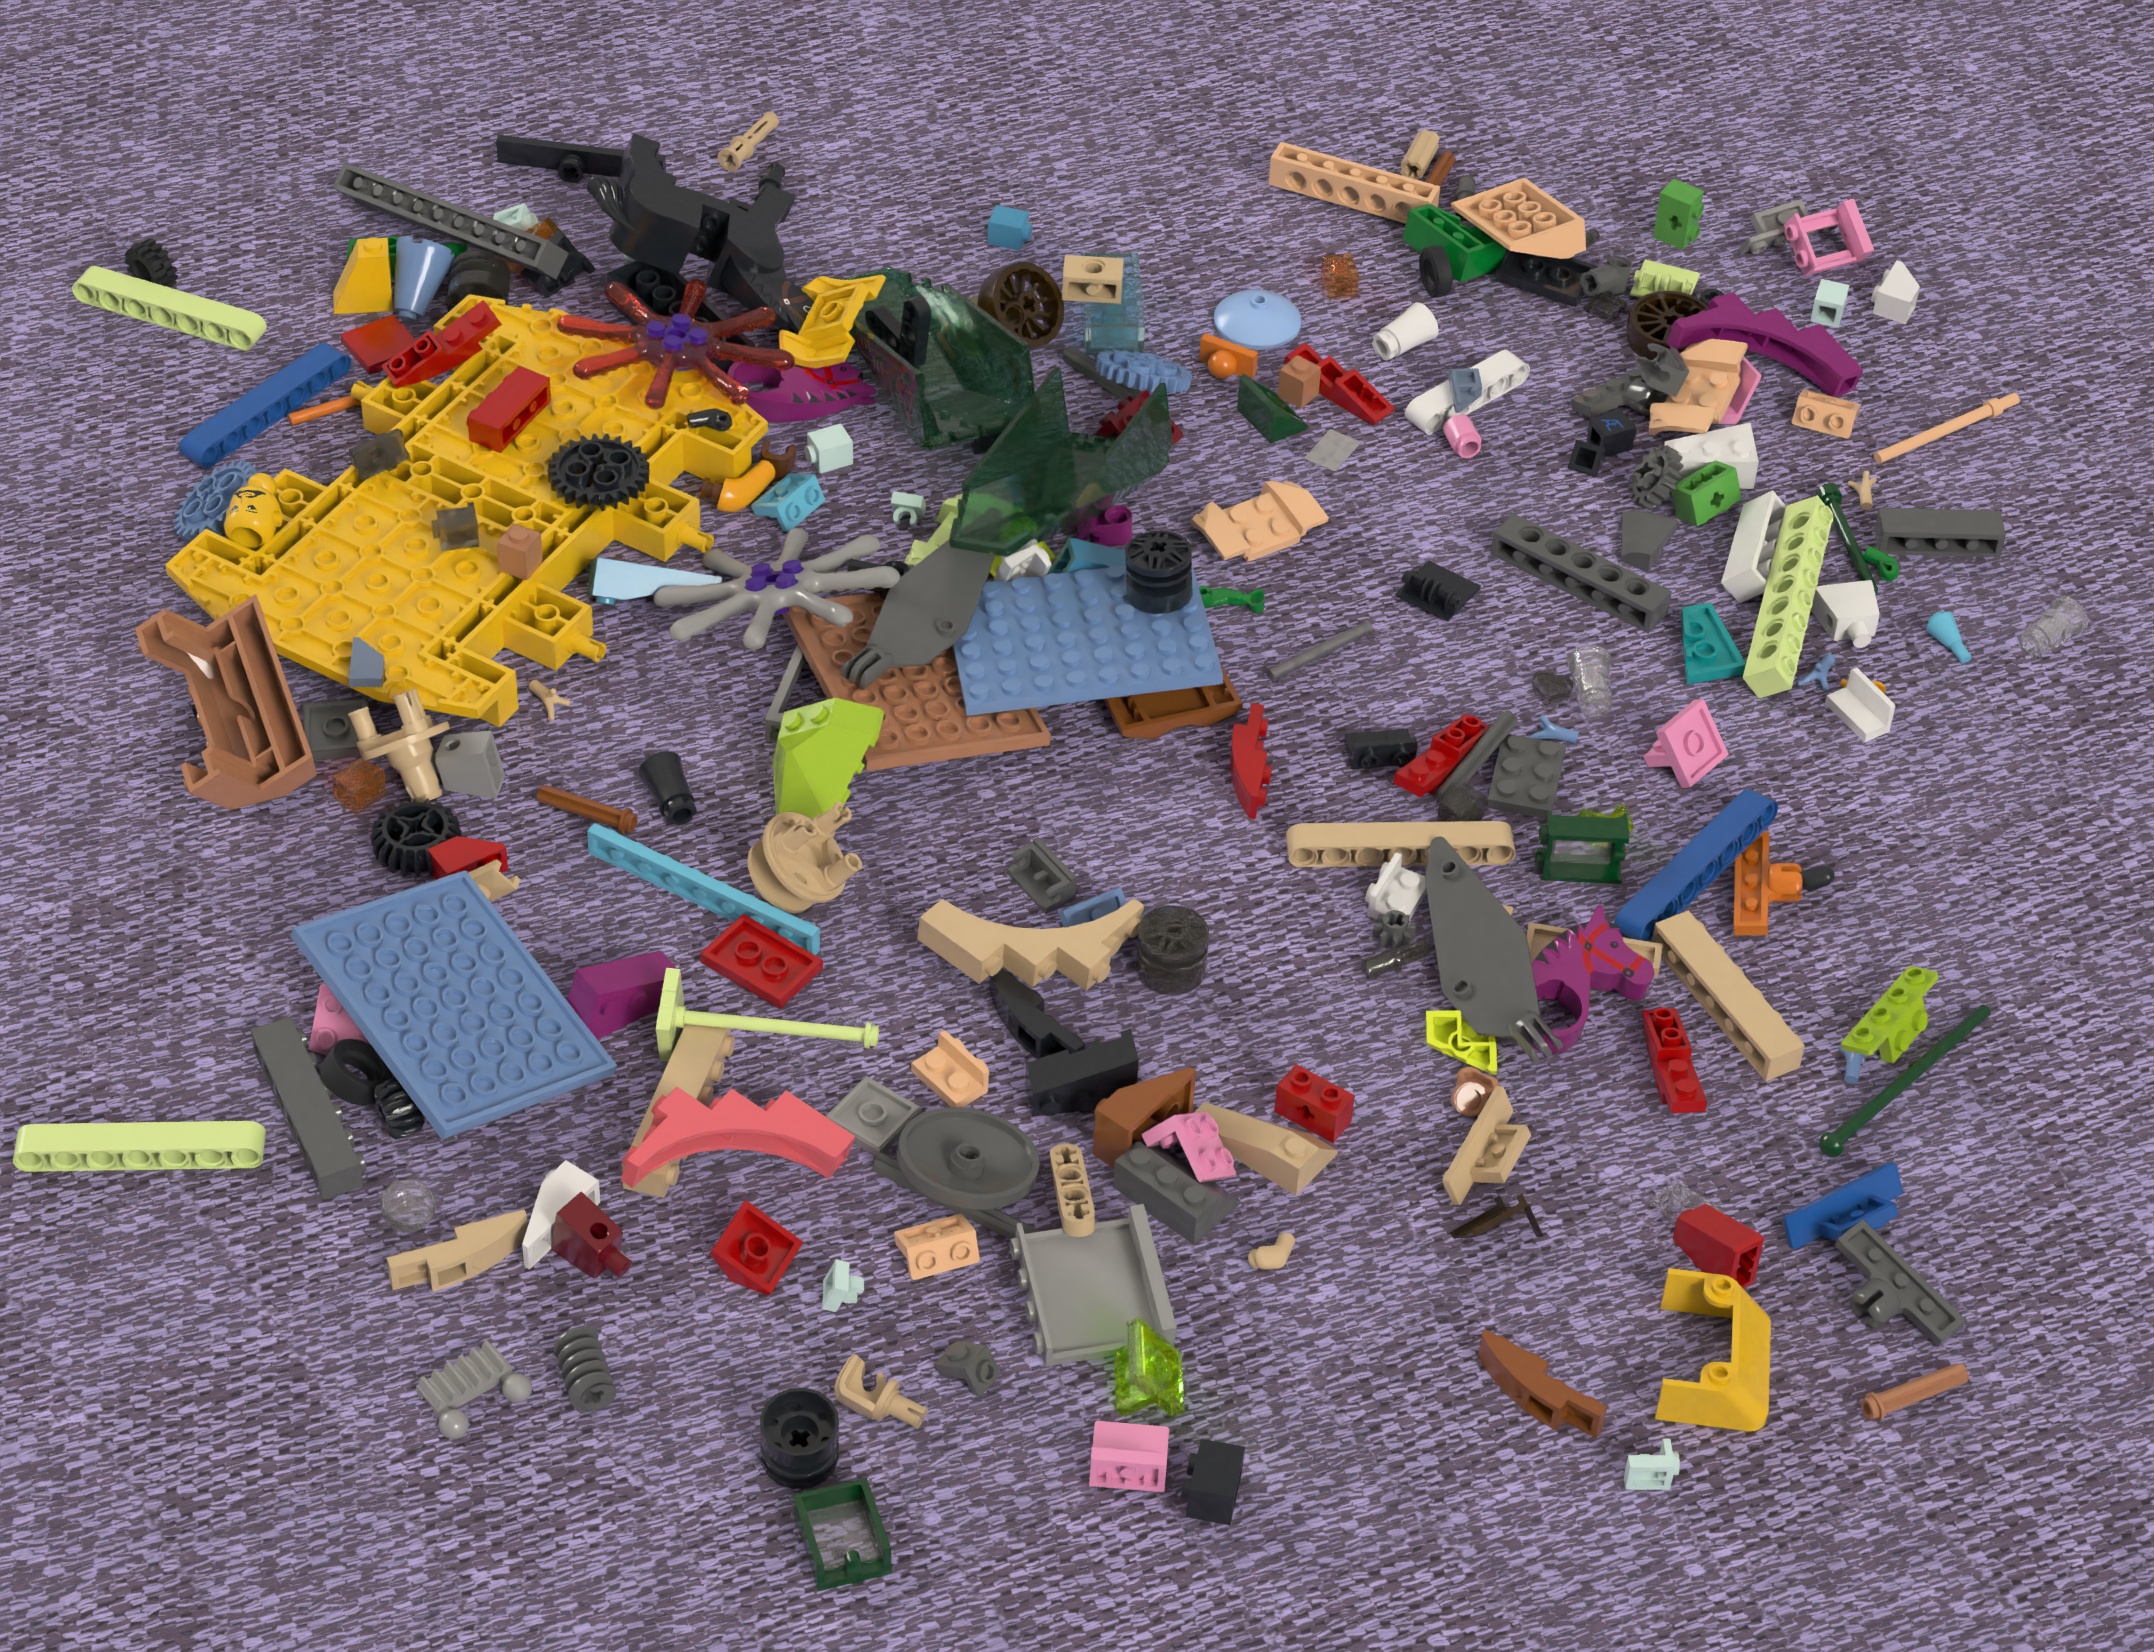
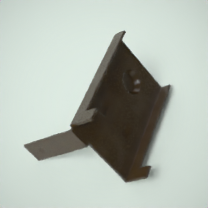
M1523 1194L1516 1196L1519 1203L1510 1207H1505L1501 1196H1497L1494 1198L1496 1206L1450 1232L1454 1239L1477 1237L1524 1209L1535 1235L1543 1237V1234Z

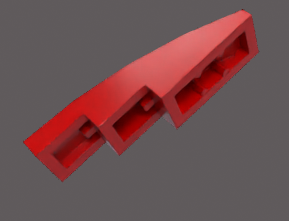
M1307 343L1286 355L1283 361L1286 365L1298 355L1320 366L1319 394L1372 425L1377 424L1395 410V407L1354 368L1347 372L1330 355L1322 359Z

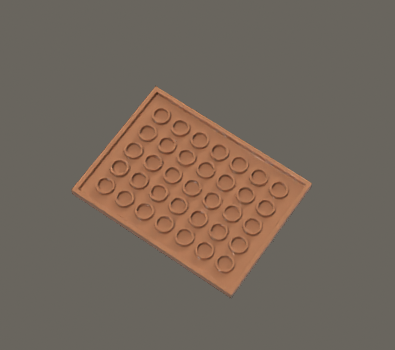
M873 592L825 598L826 600L845 605L853 613V620L844 627H836L834 624L826 622L807 610H801V607L791 606L789 607V612L782 613L827 699L839 698L881 708L884 711L879 738L874 748H867L861 760L865 765L864 769L866 771L1050 745L1051 734L1035 707L966 716L952 645L926 666L890 668L864 690L860 686L851 683L849 678L845 679L839 670L842 665L866 647L885 602L880 597V593Z

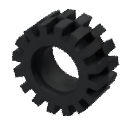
M145 239L128 249L125 253V264L129 265L127 271L132 273V277L169 288L174 286L178 279V275L175 274L177 269L175 266H172V263H174L173 259L167 256L169 254L166 249L162 250V245L159 242L156 244L154 239Z

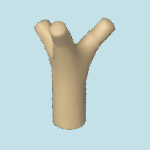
M1869 471L1863 472V479L1860 484L1848 481V486L1854 488L1859 494L1862 510H1870L1873 507L1871 489L1877 479L1875 477L1869 479Z
M536 679L530 682L529 690L537 695L545 704L549 721H554L555 719L554 704L570 705V700L558 696L556 689H548Z

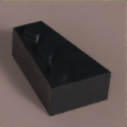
M1131 1029L1122 1031L1121 1038L1101 1044L1100 1039L1089 1042L1090 1048L1072 1054L1067 1049L1027 1062L1025 1086L1032 1117L1054 1116L1070 1112H1089L1095 1110L1102 1099H1108L1118 1089L1137 1084L1139 1059Z

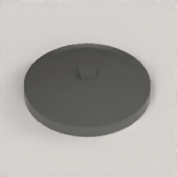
M939 1108L914 1117L902 1130L897 1148L899 1167L913 1186L935 1200L966 1209H996L1020 1201L1033 1189L1040 1165L1039 1154L1034 1143L1020 1128L997 1115L971 1108Z

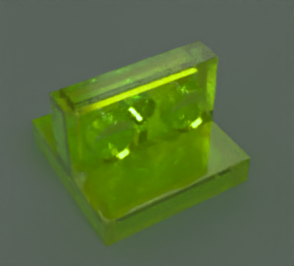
M1140 1317L1128 1321V1344L1114 1350L1116 1410L1126 1417L1156 1403L1171 1417L1183 1413L1184 1393L1181 1352Z

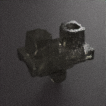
M398 428L388 433L380 434L375 439L361 446L358 445L349 449L348 452L351 463L355 466L358 479L362 481L384 470L392 471L397 468L399 463L410 458L403 442L402 430Z

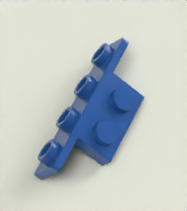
M1888 1162L1783 1216L1782 1220L1788 1246L1792 1249H1798L1821 1236L1837 1241L1839 1237L1862 1219L1876 1230L1884 1227L1887 1221L1899 1216L1896 1203L1890 1201L1903 1193L1897 1164Z

